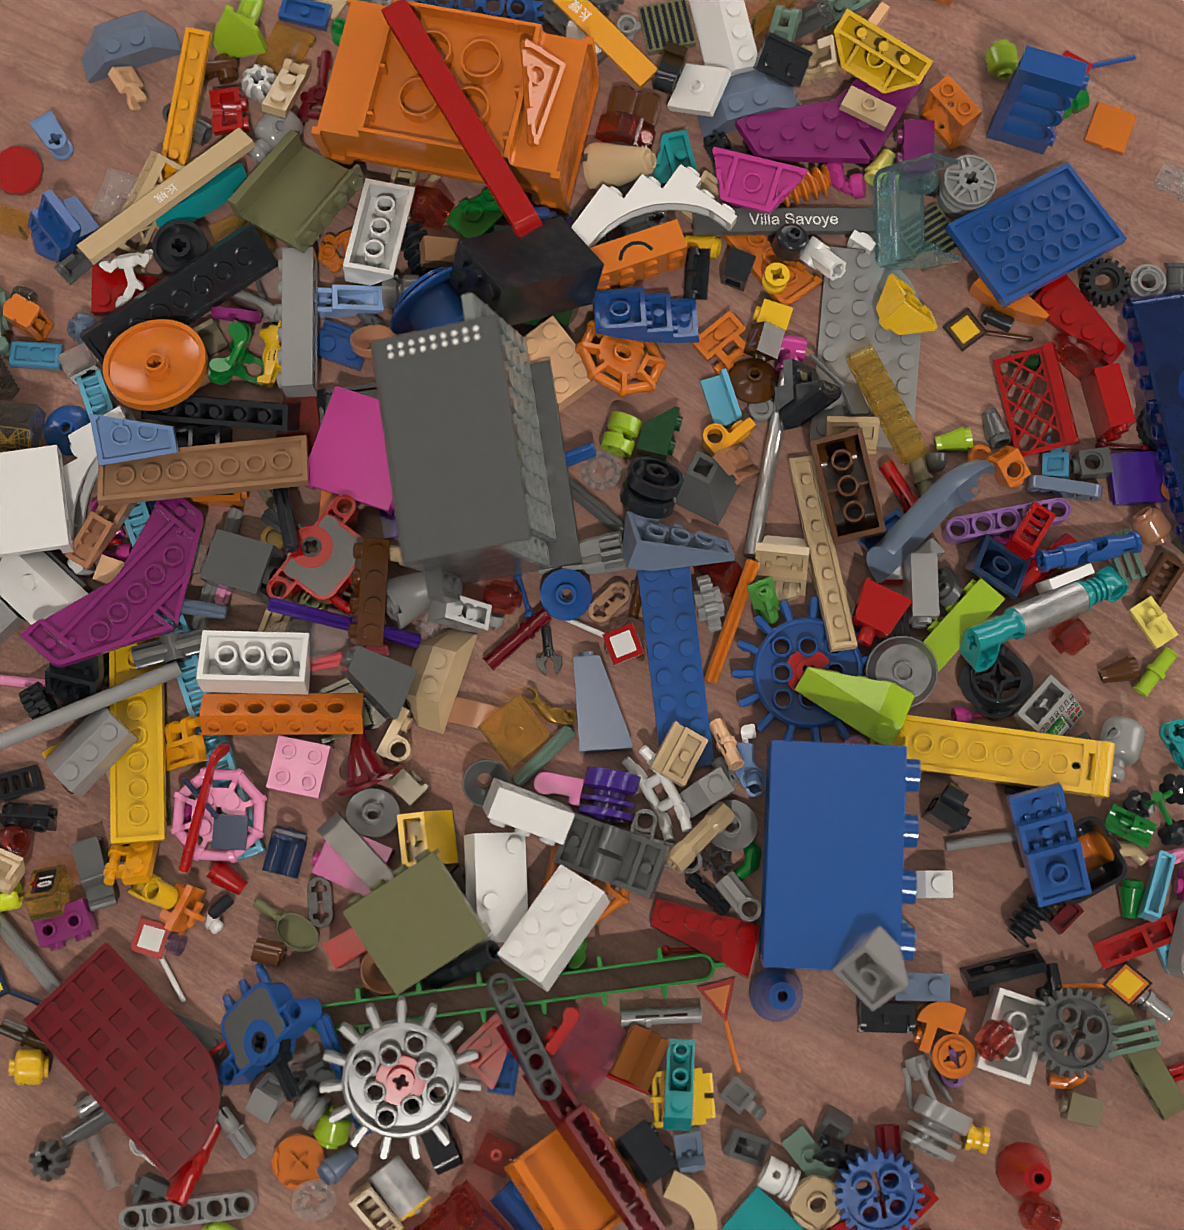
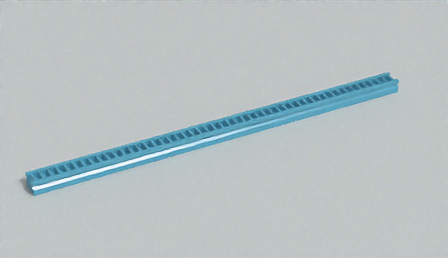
M101 370L95 371L96 374L84 378L81 376L77 377L76 380L88 416L89 414L103 416L116 408ZM147 501L137 502L124 522L132 547H134L151 515ZM157 612L161 618L174 628V631L166 634L191 632L186 614L181 613L177 627L161 612ZM199 654L190 656L187 660L178 663L183 675L176 677L189 716L193 717L200 715L203 694H213V692H202L196 680ZM201 726L195 730L196 735L202 734ZM203 735L207 755L206 767L213 751L224 742L229 743L227 735ZM231 745L228 754L218 761L215 769H238ZM212 780L214 788H229L232 782L230 780ZM238 785L235 792L244 802L249 801L247 793ZM252 807L247 809V816H249L248 826L253 827L254 813ZM262 838L258 839L237 859L242 861L266 852Z

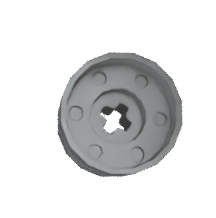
M963 155L954 159L947 166L936 194L937 204L943 213L949 218L957 220L988 204L997 185V176L993 166L984 158L976 155Z
M920 1093L913 1110L922 1116L923 1119L921 1122L908 1119L907 1124L918 1130L916 1134L903 1130L901 1136L910 1142L914 1148L938 1160H949L955 1163L957 1156L946 1151V1149L950 1145L961 1150L962 1146L952 1139L953 1133L967 1136L974 1119Z

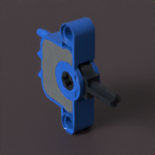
M258 963L254 968L260 983L251 988L246 979H241L238 984L243 997L237 1003L232 1000L229 994L224 995L222 998L227 1012L221 1022V1031L231 1055L219 1066V1080L224 1086L243 1085L251 1083L264 1070L266 1073L274 1072L286 1100L292 1102L301 1097L300 1089L288 1065L293 1059L295 1038L303 1035L320 1018L321 1004L316 998H293L288 986L284 983H272L263 964Z

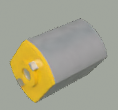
M399 1155L368 1179L399 1221L418 1214L423 1204L430 1199V1196Z

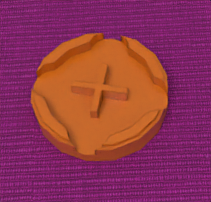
M303 1133L290 1135L280 1142L273 1153V1173L277 1180L288 1189L298 1191L308 1189L320 1181L316 1168L320 1166V1161L327 1158L326 1150L318 1144V1140L312 1135Z

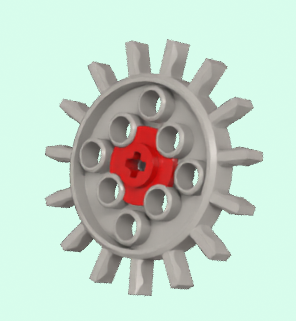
M405 997L398 998L396 1005L397 1019L384 1022L380 1020L375 1006L369 1003L366 1005V1015L371 1022V1028L361 1035L344 1021L339 1027L342 1035L353 1043L348 1054L345 1055L334 1050L325 1049L323 1060L344 1068L342 1079L320 1082V1093L343 1091L346 1104L335 1108L329 1114V1120L332 1124L342 1120L349 1114H353L358 1122L361 1123L352 1134L350 1142L352 1146L356 1147L370 1130L383 1136L380 1144V1158H387L391 1150L392 1138H408L413 1158H420L421 1144L418 1135L432 1130L438 1140L446 1146L450 1143L448 1131L440 1123L446 1115L452 1113L459 1119L467 1122L472 1118L471 1111L456 1103L455 1100L458 1090L481 1091V1080L459 1077V1065L478 1059L477 1048L455 1054L449 1042L461 1033L463 1024L459 1020L452 1024L443 1034L431 1027L430 1025L437 1012V1004L433 1002L426 1009L421 1022L406 1019L407 1003ZM412 1037H419L422 1039L423 1045L414 1049L407 1042ZM387 1048H392L396 1050L398 1055L395 1059L387 1060L383 1057L382 1052ZM360 1060H368L372 1067L368 1071H361L357 1068L356 1064ZM423 1062H430L433 1064L434 1069L430 1073H422L418 1067ZM401 1074L405 1075V1079H402L401 1082L396 1081ZM371 1085H379L383 1092L379 1096H372L367 1089ZM434 1087H441L444 1089L445 1094L441 1098H434L429 1092ZM414 1098L419 1101L420 1105L416 1109L411 1110L405 1107V1101ZM383 1110H390L393 1112L394 1117L389 1121H384L379 1117V1113Z

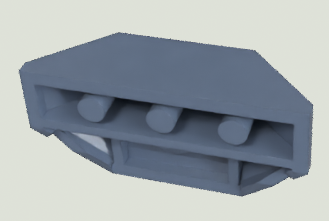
M139 11L95 25L81 61L88 82L92 83L108 78V73L112 67L132 66L133 69L179 55L181 54V45L174 28L144 11Z
M753 70L730 77L713 117L697 115L703 138L705 139L709 136L715 137L714 129L721 135L736 131V121L745 116L798 107L793 87L763 72Z

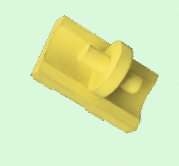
M1152 596L1128 610L1155 650L1178 636V633L1167 619V614L1162 612Z

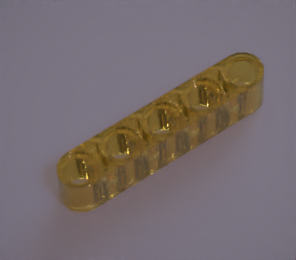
M869 344L847 355V364L874 415L879 417L880 426L900 462L906 465L927 455L929 452L927 444L874 347Z

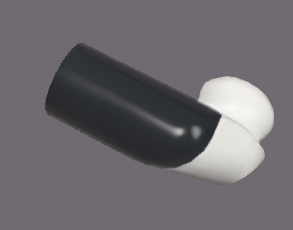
M228 894L223 895L208 910L205 927L207 930L210 929L213 934H217L223 929L224 924L219 919L234 904L233 899Z

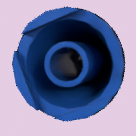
M771 967L761 971L754 977L750 985L749 998L752 1007L759 1016L769 1021L780 1022L791 1018L797 1013L802 1004L803 989L800 981L791 971L784 968ZM780 991H783V999L779 1001L777 998V994Z

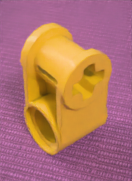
M152 873L150 882L134 884L127 891L129 894L147 903L166 910L171 909L176 904L179 894L176 887L165 882L154 873Z

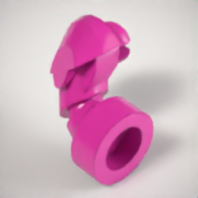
M825 163L829 171L831 185L839 193L842 190L844 194L851 195L854 199L866 198V184L863 173L852 174L849 180H846L842 163Z

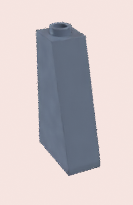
M594 652L578 653V657H573L580 754L632 750V740L600 655H594Z

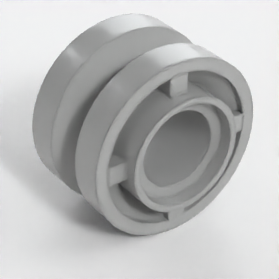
M1144 264L1137 267L1127 279V281H1130V284L1127 287L1126 294L1130 300L1140 305L1154 302L1166 287L1165 274L1155 265ZM1141 281L1147 282L1150 288L1144 287Z
M315 1085L303 1093L292 1108L293 1112L290 1115L295 1121L302 1118V1126L306 1130L312 1125L315 1126L317 1120L329 1107L328 1104L331 1100L326 1094L321 1097L318 1096L320 1089Z

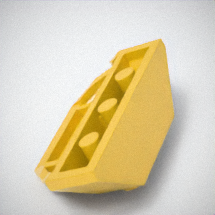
M848 8L834 30L842 69L883 94L920 84L933 63V60Z

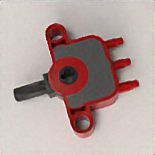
M347 494L337 496L313 526L303 527L301 524L296 526L300 548H298L296 553L290 552L289 557L269 580L266 590L270 597L291 601L299 590L302 589L322 604L332 603L347 614L351 613L349 602L343 599L341 595L350 584L352 585L351 574L352 570L355 569L356 561L353 558V546L355 542L357 543V537H361L350 528L359 515L358 505L352 496ZM343 504H351L352 509L349 513H340V508ZM268 508L263 512L261 520L282 535L277 512L272 508ZM312 546L314 548L317 547L318 551L314 553L308 549ZM280 585H285V594L275 596V589Z

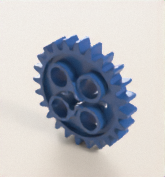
M877 1147L875 1155H872L869 1149H866V1157L864 1158L855 1153L857 1160L855 1163L847 1159L846 1162L849 1169L840 1168L839 1171L843 1179H835V1183L840 1189L833 1190L834 1196L839 1198L834 1204L837 1209H841L838 1214L841 1219H846V1226L848 1228L854 1226V1230H902L901 1226L903 1225L911 1228L909 1219L918 1220L919 1218L914 1210L923 1209L921 1202L917 1199L925 1198L924 1193L919 1190L924 1186L921 1179H917L920 1174L916 1169H912L911 1161L907 1160L904 1162V1157L901 1153L897 1154L894 1158V1153L891 1149H888L886 1154L883 1155L880 1147ZM872 1171H876L877 1183L882 1190L880 1195L886 1211L885 1217H882L881 1207L876 1198L877 1191L872 1179ZM887 1173H895L891 1181H883ZM868 1180L866 1187L856 1188L859 1181ZM893 1200H901V1204L898 1207H889ZM869 1206L875 1207L871 1214H862L865 1208Z

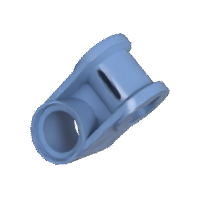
M51 110L30 122L40 140L44 142L55 159L64 161L72 156L74 148Z

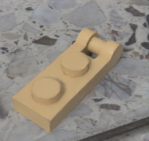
M285 58L280 73L262 102V111L286 119L309 78L311 65L306 63L300 65L292 59Z

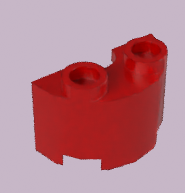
M239 87L209 91L213 116L211 117L212 128L215 136L229 135L237 128H240L243 132L251 131L248 116L245 117L244 113L249 111L246 96H241Z

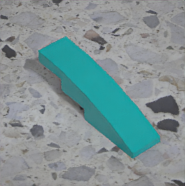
M242 162L226 168L157 218L155 221L159 229L175 220L193 222L228 202L227 200L248 178Z

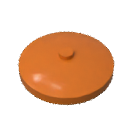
M168 319L149 320L130 327L113 341L103 361V376L112 395L122 404L143 411L162 410L184 401L201 385L208 367L207 351L199 335L189 326Z

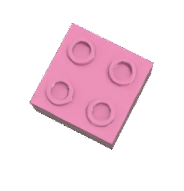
M278 735L266 788L323 801L335 749L323 744Z

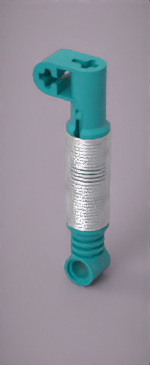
M1106 566L1100 569L1093 578L1083 582L1073 581L1009 607L1000 616L966 629L961 642L960 653L976 672H983L996 661L1001 643L1011 639H1023L1086 613L1093 605L1104 600L1115 602L1127 593L1129 584L1112 566Z

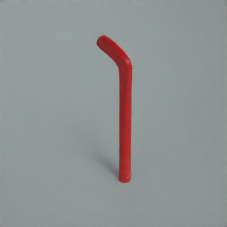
M224 742L220 744L209 758L186 838L185 848L183 849L178 868L179 871L189 872L215 768L218 761L228 754L230 743Z

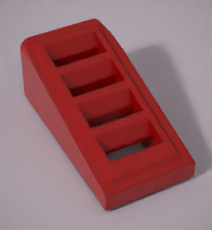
M1034 501L1005 547L1023 560H1028L1035 553L1056 515ZM1033 513L1041 519H1043L1045 523H1042L1041 521L1033 517ZM1027 523H1030L1031 525H1033L1034 527H1036L1037 529H1039V531H1037L1036 529H1034L1033 527H1031V526L1028 525ZM1022 532H1025L1026 534H1028L1029 536H1031L1032 538H1034V540L1030 539L1029 537H1027L1026 535H1024Z

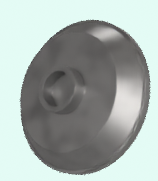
M896 636L882 641L872 650L866 663L865 673L867 679L891 681L914 693L915 696L910 706L913 707L922 703L933 692L938 679V665L934 654L923 642L908 636Z

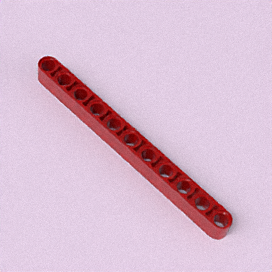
M397 0L381 9L387 24L517 237L521 239L542 227L543 224L536 210L407 0Z

